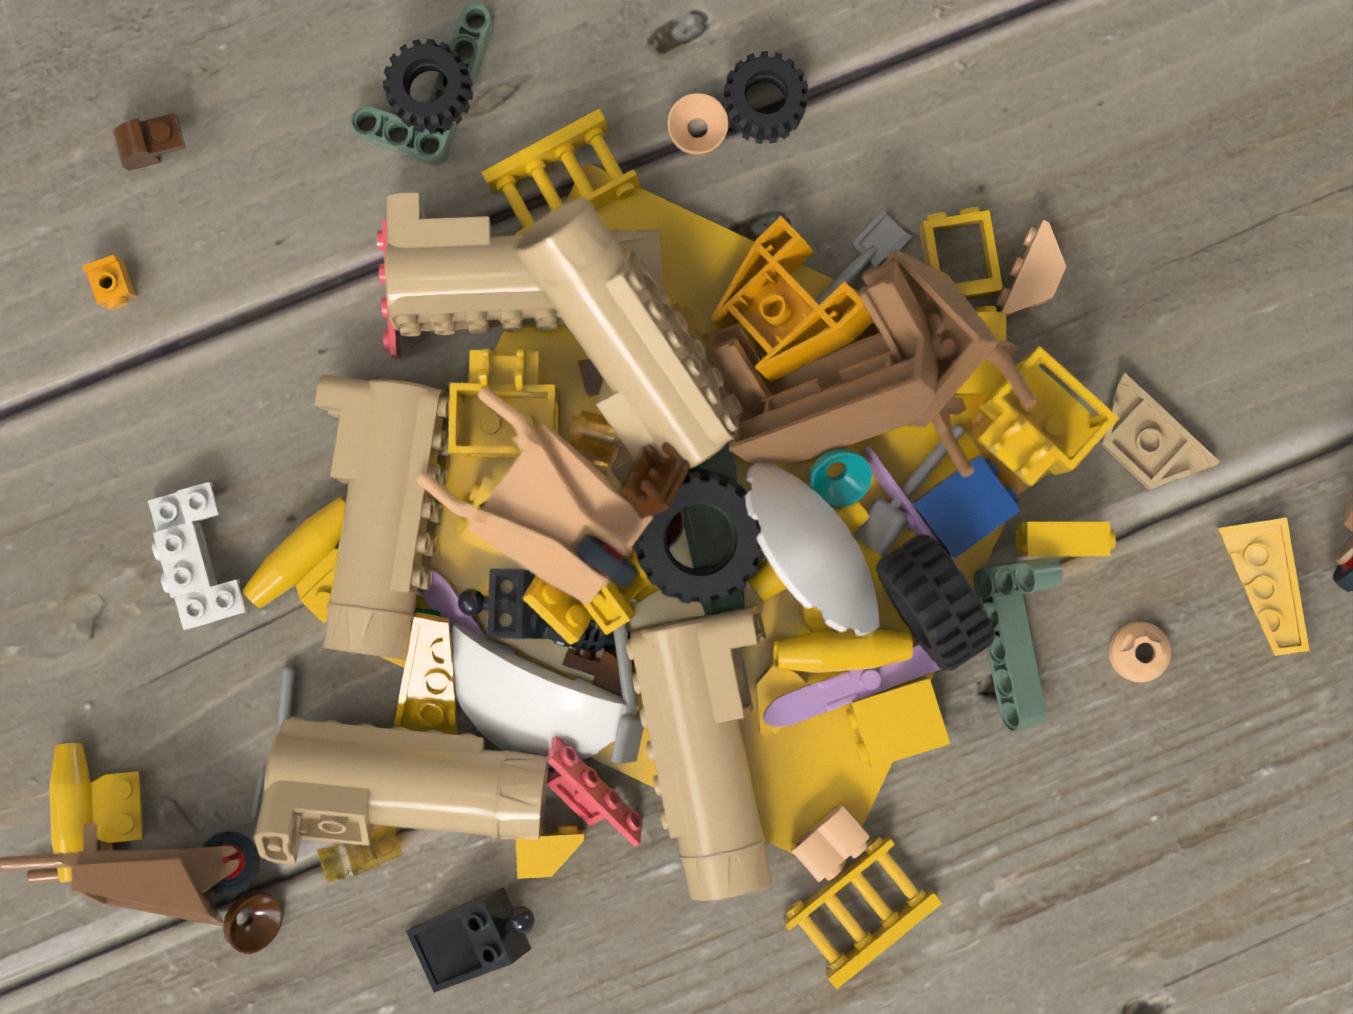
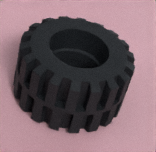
M420 39L412 41L414 46L409 49L404 44L399 48L402 52L399 56L393 53L389 58L392 63L391 67L385 66L384 69L386 80H383V88L389 105L397 117L406 126H413L415 131L423 133V130L427 129L430 134L437 133V128L440 127L444 131L451 129L449 124L453 121L456 124L460 123L463 120L461 117L462 112L468 113L470 109L468 101L473 100L472 79L464 61H462L460 55L455 50H450L449 45L443 42L437 45L434 39H427L426 44H422ZM427 71H436L444 74L447 77V87L438 99L422 103L411 98L410 88L417 76Z
M761 51L760 57H755L754 53L747 55L745 62L742 60L737 62L735 70L730 71L727 76L723 107L725 108L728 121L732 123L731 128L736 133L738 131L743 133L742 138L747 141L751 137L755 138V143L762 144L763 140H769V144L776 143L779 137L785 139L792 130L795 131L801 119H803L808 102L807 81H803L804 73L802 70L794 68L795 62L790 58L787 61L782 60L783 54L775 52V57L768 56V51ZM758 83L773 84L782 91L785 97V104L777 112L771 114L758 113L748 105L745 99L747 90Z

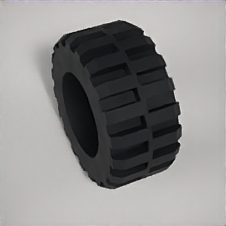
M706 470L687 472L670 508L651 515L653 519L634 543L637 561L653 586L656 585L663 594L670 598L673 596L680 599V602L688 604L700 602L701 605L711 604V601L717 599L723 601L730 598V594L734 591L739 590L740 592L746 587L748 579L751 576L754 577L759 570L758 564L760 559L764 558V552L757 540V536L761 533V527L758 520H754L752 516L748 515L745 495L748 492L737 482L719 473L716 474ZM698 504L708 505L719 510L728 520L732 534L731 545L724 558L717 564L703 569L690 568L681 564L673 557L667 545V530L673 517L682 509Z
M916 535L878 561L876 572L884 591L911 634L939 668L954 670L992 645L995 631L992 628V622L988 618L984 606L980 603L975 591L971 588L963 573L957 568L955 562L929 535Z

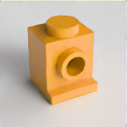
M113 254L82 265L84 272L88 276L97 305L104 308L108 307L109 310H116L127 306V300L137 297L122 258ZM111 278L112 285L106 289L104 281Z

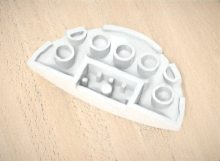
M757 462L753 464L746 476V480L751 483V491L745 495L748 515L752 516L754 520H758L761 533L757 536V540L773 569L786 587L805 608L808 609L816 606L823 612L822 616L825 624L835 630L843 632L850 628L855 631L856 636H864L880 627L875 587L868 565L845 523L816 491L796 476L772 463Z
M453 624L451 643L456 698L463 712L466 713L471 722L476 726V729L502 750L548 756L551 739L558 736L566 745L571 746L582 760L599 753L601 749L616 740L620 718L623 714H626L628 706L623 702L622 697L580 678H577L575 681L567 679L516 656V650L487 638L460 624Z

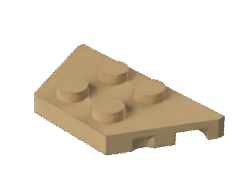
M1126 373L1119 377L1110 410L1119 419L1101 438L1100 445L1148 490L1219 464L1220 461L1131 377Z

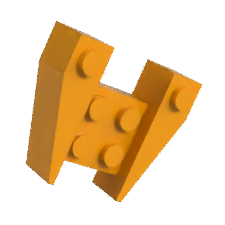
M782 216L756 239L711 316V320L721 329L740 322L767 351L768 354L754 367L770 382L853 342L874 322L861 297L845 281L818 305L794 280L791 274L814 251Z

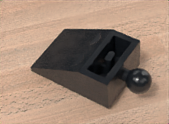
M490 569L489 596H483L476 589H467L460 594L458 607L463 614L475 616L481 613L482 610H488L487 638L545 639L539 630L542 617L523 599L524 594L536 576L530 570ZM503 580H510L513 583L511 592L504 593L501 591L500 583ZM504 613L509 614L512 618L511 624L507 627L501 626L499 623V617Z
M504 887L416 925L408 929L406 933L435 993L511 965L532 949L525 933L533 928L535 917L533 912L527 907L518 906L513 909Z

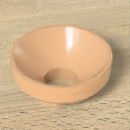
M701 93L689 94L679 99L671 108L667 121L668 133L673 143L681 151L690 155H705L713 152L724 141L728 130V117L724 107L714 97ZM694 120L703 121L707 125V133L701 138L692 137L687 130L690 122Z
M1136 621L1123 625L1115 632L1109 643L1108 653L1112 667L1120 676L1133 682H1148L1156 679L1163 674L1171 660V646L1167 636L1157 626L1148 622ZM1144 642L1149 643L1154 650L1153 658L1147 663L1140 662L1135 656L1137 646Z

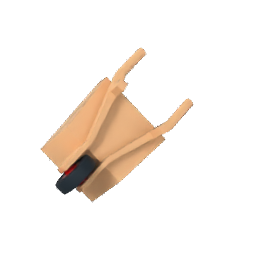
M488 387L483 388L478 398L514 426L518 433L514 441L523 452L481 509L459 500L427 472L419 475L417 483L454 514L472 520L467 529L544 581L587 605L591 603L602 586H607L610 581L608 578L621 585L628 586L636 577L638 570L625 558V555L629 556L632 552L631 547L653 517L649 516L641 519L620 492V488L557 432L543 424L536 432L525 416Z

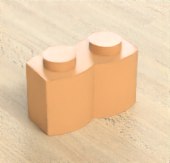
M840 803L791 846V851L818 882L824 878L830 881L843 869L841 863L850 855L856 858L867 849L869 845L866 841L870 836L846 807Z

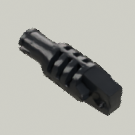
M543 618L539 625L542 637L553 640L556 645L571 646L575 649L581 648V650L592 652L600 651L602 648L616 650L614 631L606 635L596 621L590 620L579 641L569 644ZM627 631L628 639H631V632Z

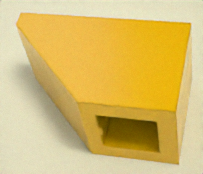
M774 660L755 682L758 729L765 738L770 732L776 735L783 727L771 726L764 722L763 714L766 707L774 699L809 685L793 670L776 669Z
M576 824L558 825L557 831H544V827H542L540 841L516 839L518 879L552 877L582 844L586 836L585 829H578Z

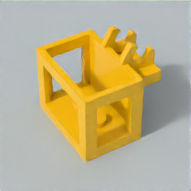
M1041 347L1023 356L1015 365L1037 400L1033 407L1024 408L1006 377L978 406L993 422L977 440L1028 486H1033L1047 469L1054 475L1072 471L1119 419L1117 415ZM1041 363L1045 364L1098 413L1091 414L1038 365Z
M488 348L470 350L469 383H450L448 453L458 458L517 459L523 452L514 441V438L518 436L514 426L478 398L480 391L485 387H488L525 416L536 432L543 424L559 434L560 392L555 385H539V351L517 349L516 352L491 351Z

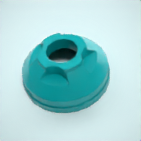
M837 448L826 452L815 461L810 471L809 481L811 488L831 507L839 508L854 504L866 494L872 482V472L868 462L860 453L848 448ZM835 462L845 464L844 471L840 475H827V469L831 464Z

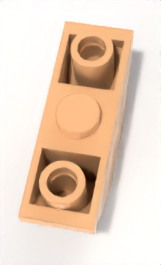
M1045 220L1040 222L1036 228L1031 226L1023 241V245L1027 246L1023 258H1016L1009 275L1014 277L1009 289L1003 287L995 305L1000 307L998 312H1006V317L1046 303L1052 299L1065 272L1066 264L1050 223Z

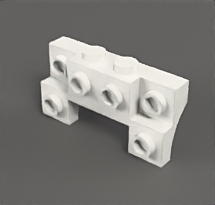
M206 482L178 490L173 494L148 500L156 532L153 533L155 541H152L153 554L157 561H161L164 572L161 574V583L164 591L170 593L171 598H175L183 630L193 629L248 612L240 591L239 579L217 584L202 525L199 522L221 515L212 489L214 487L213 482Z

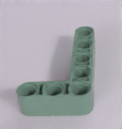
M471 3L463 8L449 44L450 50H455L457 53L466 47L474 50L472 57L462 60L466 65L473 85L493 33L490 13L480 3ZM474 17L485 19V23L480 28H471L469 22ZM440 72L428 102L438 99L446 89L447 77ZM361 106L351 116L352 128L361 140L428 165H438L445 161L459 123L456 124L453 121L449 124L451 129L447 131L440 127L437 128V133L430 134L427 129H424L422 133L415 131L413 126H406L396 115L371 106ZM368 118L376 119V125L372 130H361V124L364 120ZM405 129L408 131V136L403 142L397 143L392 141V136L397 130ZM428 141H438L440 145L435 153L427 154L423 152L424 145Z
M1054 557L986 567L977 570L974 575L976 595L984 606L987 616L992 622V628L995 631L994 641L987 648L1001 720L1005 728L1011 732L1041 725L1046 719V708L1023 594L1055 588L1061 584L1063 578L1062 568Z

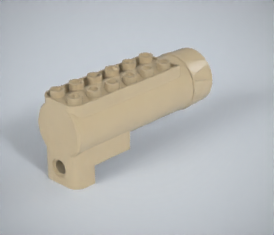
M419 192L397 193L386 197L387 246L385 252V283L389 320L393 328L399 330L402 336H419L421 331H435V334L451 335L455 333V330L469 329L470 333L483 334L488 333L490 328H503L505 332L523 331V327H537V330L553 331L557 329V326L566 325L552 303L536 286L527 267L514 250L515 243L522 235L494 236L489 216L427 219L425 208H421ZM659 229L611 230L621 250L631 246L637 255L641 254L649 265V274L655 283L662 285Z
M587 198L576 199L560 206L541 218L523 233L515 243L514 250L527 267L536 286L552 303L604 379L596 405L619 437L617 445L619 451L617 458L613 460L611 472L621 486L642 447L651 445L661 458H668L661 447L664 442L669 443L683 461H688L691 465L690 468L712 457L727 442L736 438L737 430L739 429V413L742 412L738 399L733 394L729 395L723 386L724 381L719 370L716 367L711 368L705 359L706 354L703 346L697 339L693 340L688 333L684 317L680 312H674L668 303L669 298L666 290L660 283L656 284L649 274L650 268L645 258L641 254L637 255L631 246L621 250L614 234L601 220Z
M322 375L319 379L314 405L319 409L328 410V414L332 417L339 418L330 477L348 485L333 585L329 603L327 604V623L323 648L407 660L411 629L415 616L416 596L424 597L425 590H429L431 587L432 570L428 568L430 557L435 556L438 544L437 536H434L435 524L441 521L443 511L442 503L418 484L417 478L421 473L427 472L445 488L448 479V471L444 469L446 456H450V453H448L450 394L444 389L389 379L362 380L331 375Z
M759 606L692 617L632 631L631 639L626 640V650L629 659H634L636 673L633 674L635 692L637 694L641 693L643 707H640V719L644 728L648 727L650 741H647L646 744L648 758L650 762L654 761L657 775L653 777L654 788L657 796H662L664 809L660 811L661 823L664 830L668 829L670 839L678 838L679 858L683 863L690 899L696 901L725 899L751 893L772 883L764 844L766 838L763 835L739 721V719L745 718L754 710L741 647L758 644L760 640L766 638Z
M291 717L281 722L279 733L274 737L269 751L265 773L264 798L254 837L259 855L265 860L296 865L301 839L370 846L374 825L476 834L495 837V839L540 841L547 795L548 756L510 750H484V738L469 733L450 735L443 734L437 730L419 732L409 731L404 727L388 729L377 728L366 723L356 726L341 724L334 720L315 722L307 721L301 717Z

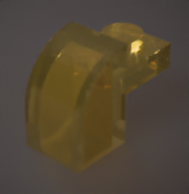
M381 826L373 829L370 846L334 842L317 849L327 882L342 880L380 867L385 862L403 855L394 827Z

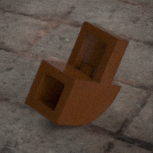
M175 113L145 121H140L136 118L117 126L113 131L121 164L128 171L161 163L159 155L186 148L179 119Z
M581 648L568 649L562 665L594 676L593 685L622 697L617 653L614 650L604 649L600 659L595 657L596 652L581 650Z

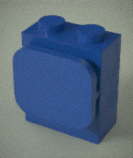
M981 455L974 457L969 461L974 469L970 476L962 477L959 470L956 469L911 503L951 559L957 558L1021 511L1016 504L1020 501L1017 494L1009 485L1005 487L996 477L999 471L988 457L985 459Z

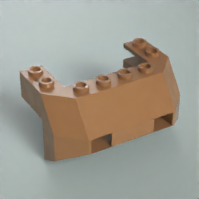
M896 261L864 272L862 276L867 286L860 289V297L881 333L839 348L773 382H770L754 367L762 358L740 322L709 335L705 359L711 368L716 367L719 370L724 381L723 386L729 395L733 394L736 396L742 412L739 413L737 436L729 443L728 449L746 462L798 464L821 456L830 450L849 446L919 421L936 395L938 366L926 316Z

